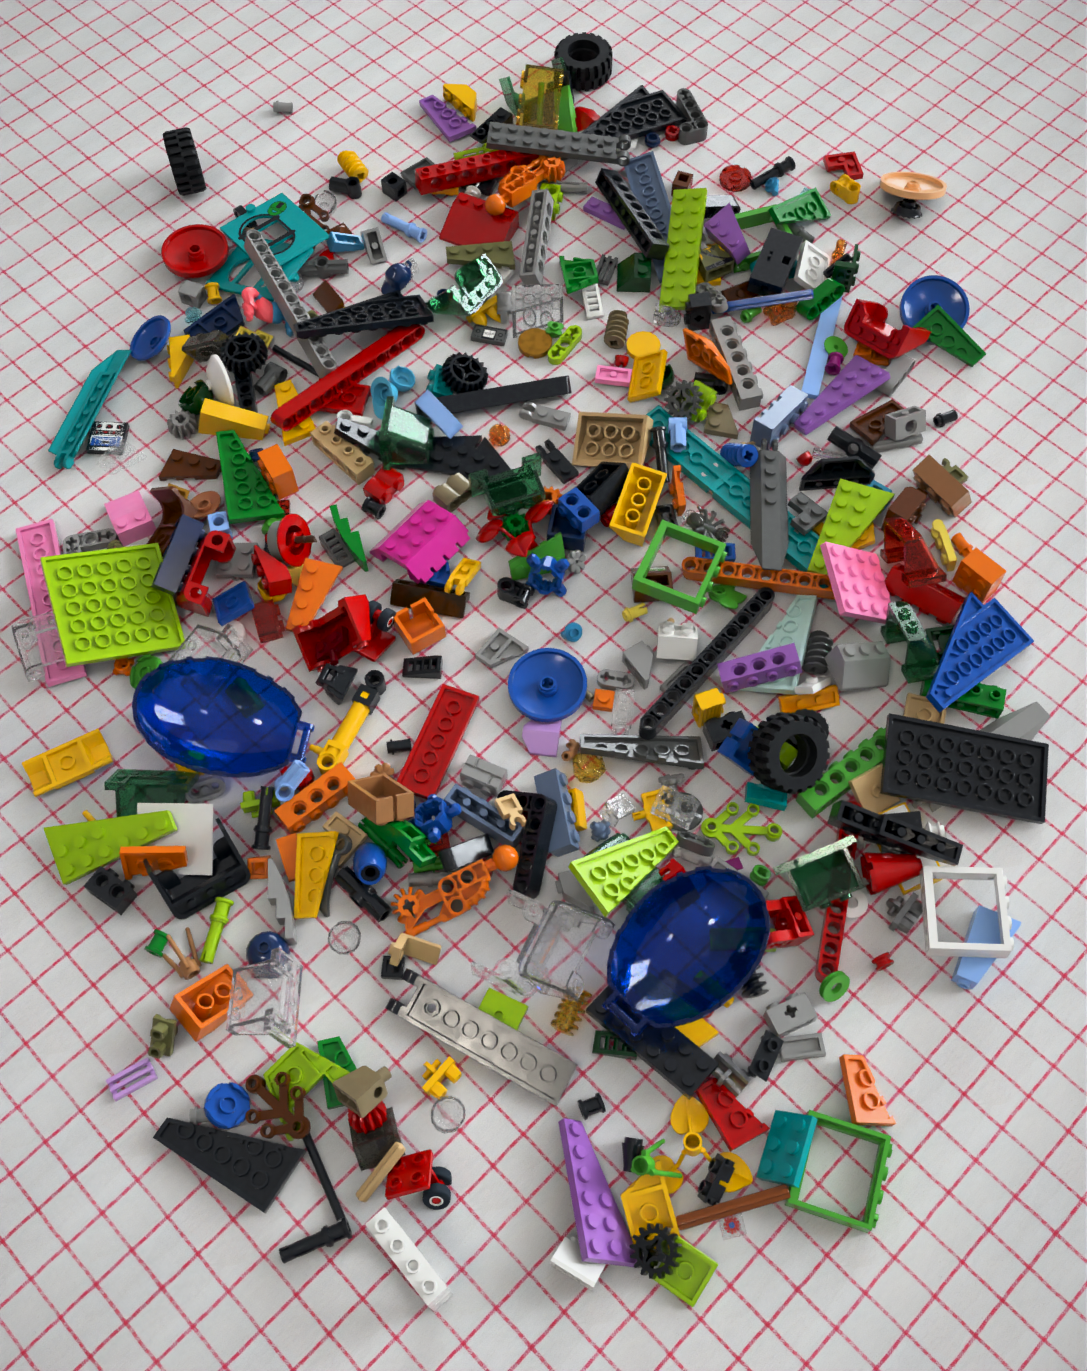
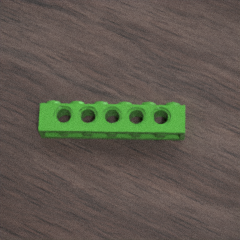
M879 728L870 740H863L858 745V749L848 751L843 756L842 761L832 763L828 771L824 774L822 773L823 777L820 781L816 780V785L811 789L807 788L805 792L798 793L796 802L812 819L851 790L848 781L881 763L883 764L886 728ZM876 745L883 747V749H878ZM861 756L868 758L869 761L863 760ZM846 768H851L854 772H849ZM830 779H835L839 783L835 784ZM819 790L823 792L824 795H818L815 791Z

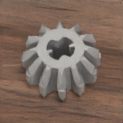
M183 409L180 412L175 410V414H170V419L167 420L168 430L175 438L180 437L183 440L186 436L190 438L191 434H196L198 422L194 414H191L189 411L185 412Z

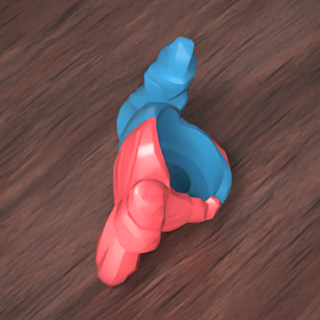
M251 286L243 289L241 293L244 301L242 308L247 322L252 321L253 316L273 324H280L284 320L287 335L289 337L294 335L276 302H270L262 297Z

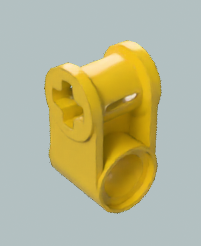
M843 174L840 176V179L830 183L832 193L840 197L847 204H856L858 202L861 185L848 175Z

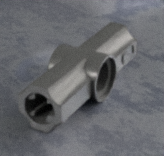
M318 256L315 260L306 261L297 273L299 276L317 275L321 279H327L331 274H349L348 259L329 260L326 256Z

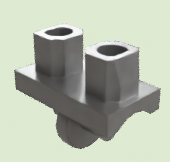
M912 893L904 906L901 904L904 900L901 896H898L896 900L889 898L886 901V905L889 907L887 914L893 916L894 913H898L888 927L893 932L897 928L907 934L912 928L914 922L905 916L907 912L917 919L922 914V904L916 900L918 898L916 893Z
M720 1051L714 1058L719 1065L712 1075L718 1080L716 1084L719 1087L723 1084L737 1097L751 1081L749 1078L750 1074L744 1069H739L727 1053L723 1054Z

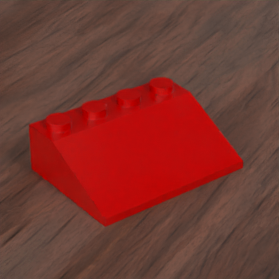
M460 192L452 203L439 239L457 246L510 241L519 228V212L505 207V211L501 215H490L485 208L486 200Z

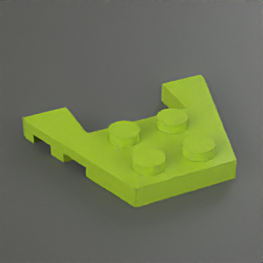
M295 1042L263 1076L269 1092L279 1100V1085L276 1084L275 1077L279 1072H285L290 1075L289 1111L294 1115L293 1107L295 1100L290 1097V1090L294 1086L304 1088L307 1094L325 1075L333 1083L350 1072L304 1045ZM285 1075L281 1077V1083L285 1081ZM300 1090L296 1091V1097L300 1095ZM279 1118L281 1123L288 1124L283 1118ZM300 1123L297 1124L296 1131L300 1129ZM285 1134L288 1141H293L295 1139L292 1138L290 1134Z

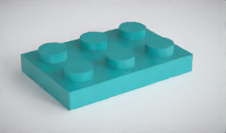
M775 1110L756 1177L762 1181L781 1185L786 1184L787 1186L799 1188L818 1119L811 1115Z

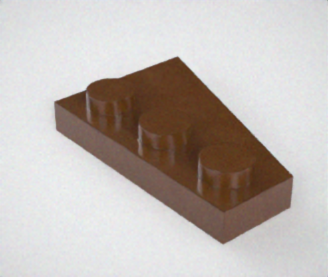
M892 399L851 421L850 428L873 446L885 434V414L904 408Z

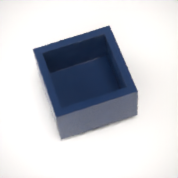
M553 504L547 530V541L555 537V534L561 532L565 550H580L584 552L588 530L581 533L578 529H574L570 521L559 513L558 504Z

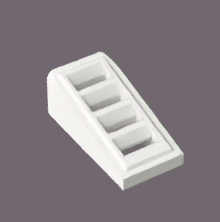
M595 283L581 289L587 319L604 317L598 284Z

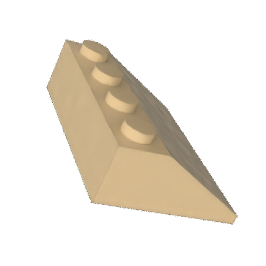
M579 412L572 465L597 467L601 462L626 463L628 469H630L632 462L643 465L651 441L652 432H650V429L653 428L654 420L648 415Z

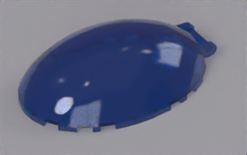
M188 656L186 659L176 661L172 659L159 664L156 669L150 673L148 672L140 680L132 701L135 725L144 740L157 753L173 763L193 771L215 776L253 777L274 772L294 760L306 763L305 754L311 732H314L315 728L313 724L300 721L302 710L296 703L295 697L285 687L282 688L274 682L272 677L269 675L266 677L257 672V669L239 662L218 657L205 656V658H193V656ZM297 730H301L303 733L297 754L291 753Z
M712 866L695 867V870L679 872L675 877L667 881L664 880L652 888L626 916L624 923L615 935L607 961V984L613 993L604 1001L602 1007L606 1010L609 1009L631 1030V1034L637 1037L648 1025L653 1028H669L688 1024L709 1015L725 1004L747 983L758 967L767 947L770 933V915L766 906L767 902L759 888L749 878L729 868L717 869L712 868ZM618 999L641 1020L638 1024L615 1003Z

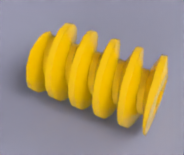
M347 150L339 153L337 161L347 176L357 177L360 183L365 180L369 172L354 151Z

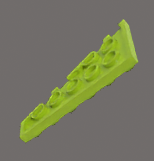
M840 479L807 572L828 575L820 545L824 542H829L851 548L870 527L873 520L881 514L885 506L892 501L895 494Z
M168 810L43 828L62 883L65 885L98 870L100 866L104 867L120 859L121 847L147 846L178 830L171 811Z
M666 826L572 861L568 868L604 917H606L677 846L679 841Z

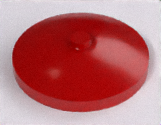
M194 224L182 227L171 233L162 245L161 255L165 266L173 274L183 278H201L216 272L225 264L229 256V246L226 237L217 228L209 225Z

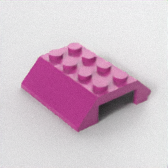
M427 500L418 504L369 552L382 562L389 558L407 569L411 580L417 584L420 582L425 584L434 575L430 568L434 572L439 571L447 563L443 556L450 560L459 551L455 544L462 548L470 540V537L467 533L468 529L456 515Z

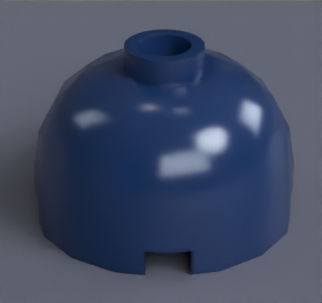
M272 931L261 932L249 941L246 948V959L250 968L255 973L274 976L287 966L290 948L286 940L278 933Z

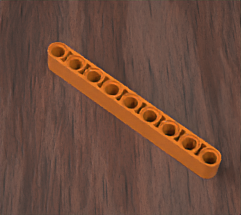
M686 557L682 561L683 576L688 580L703 582L707 574L705 571L709 569L713 559ZM724 561V563L720 562L719 564L721 569L717 578L713 577L711 581L716 584L753 589L768 587L774 592L816 595L818 598L835 600L829 576L826 574L782 569L781 571L763 570L759 565ZM690 566L695 567L693 570L686 569ZM727 571L732 572L731 575H725L724 573ZM750 574L751 577L745 578L743 575ZM763 577H769V578H771V579H770V580H763L762 578H763ZM787 579V580H789L790 582H788V583H783V582H781V580ZM807 582L809 585L803 586L800 583ZM825 584L828 588H821L820 585Z

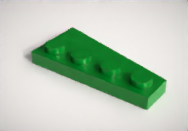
M939 305L912 327H923L931 331L927 339L928 341L970 367H973L986 355L980 346Z

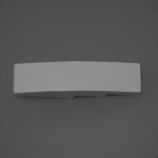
M269 858L268 900L272 906L276 905V919L278 923L285 925L286 942L288 945L297 944L292 902L280 872L273 859Z

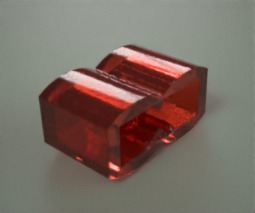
M273 599L254 604L255 608L251 611L260 643L283 638L282 632L286 630L283 620L279 621L278 616L281 615L279 605H274Z

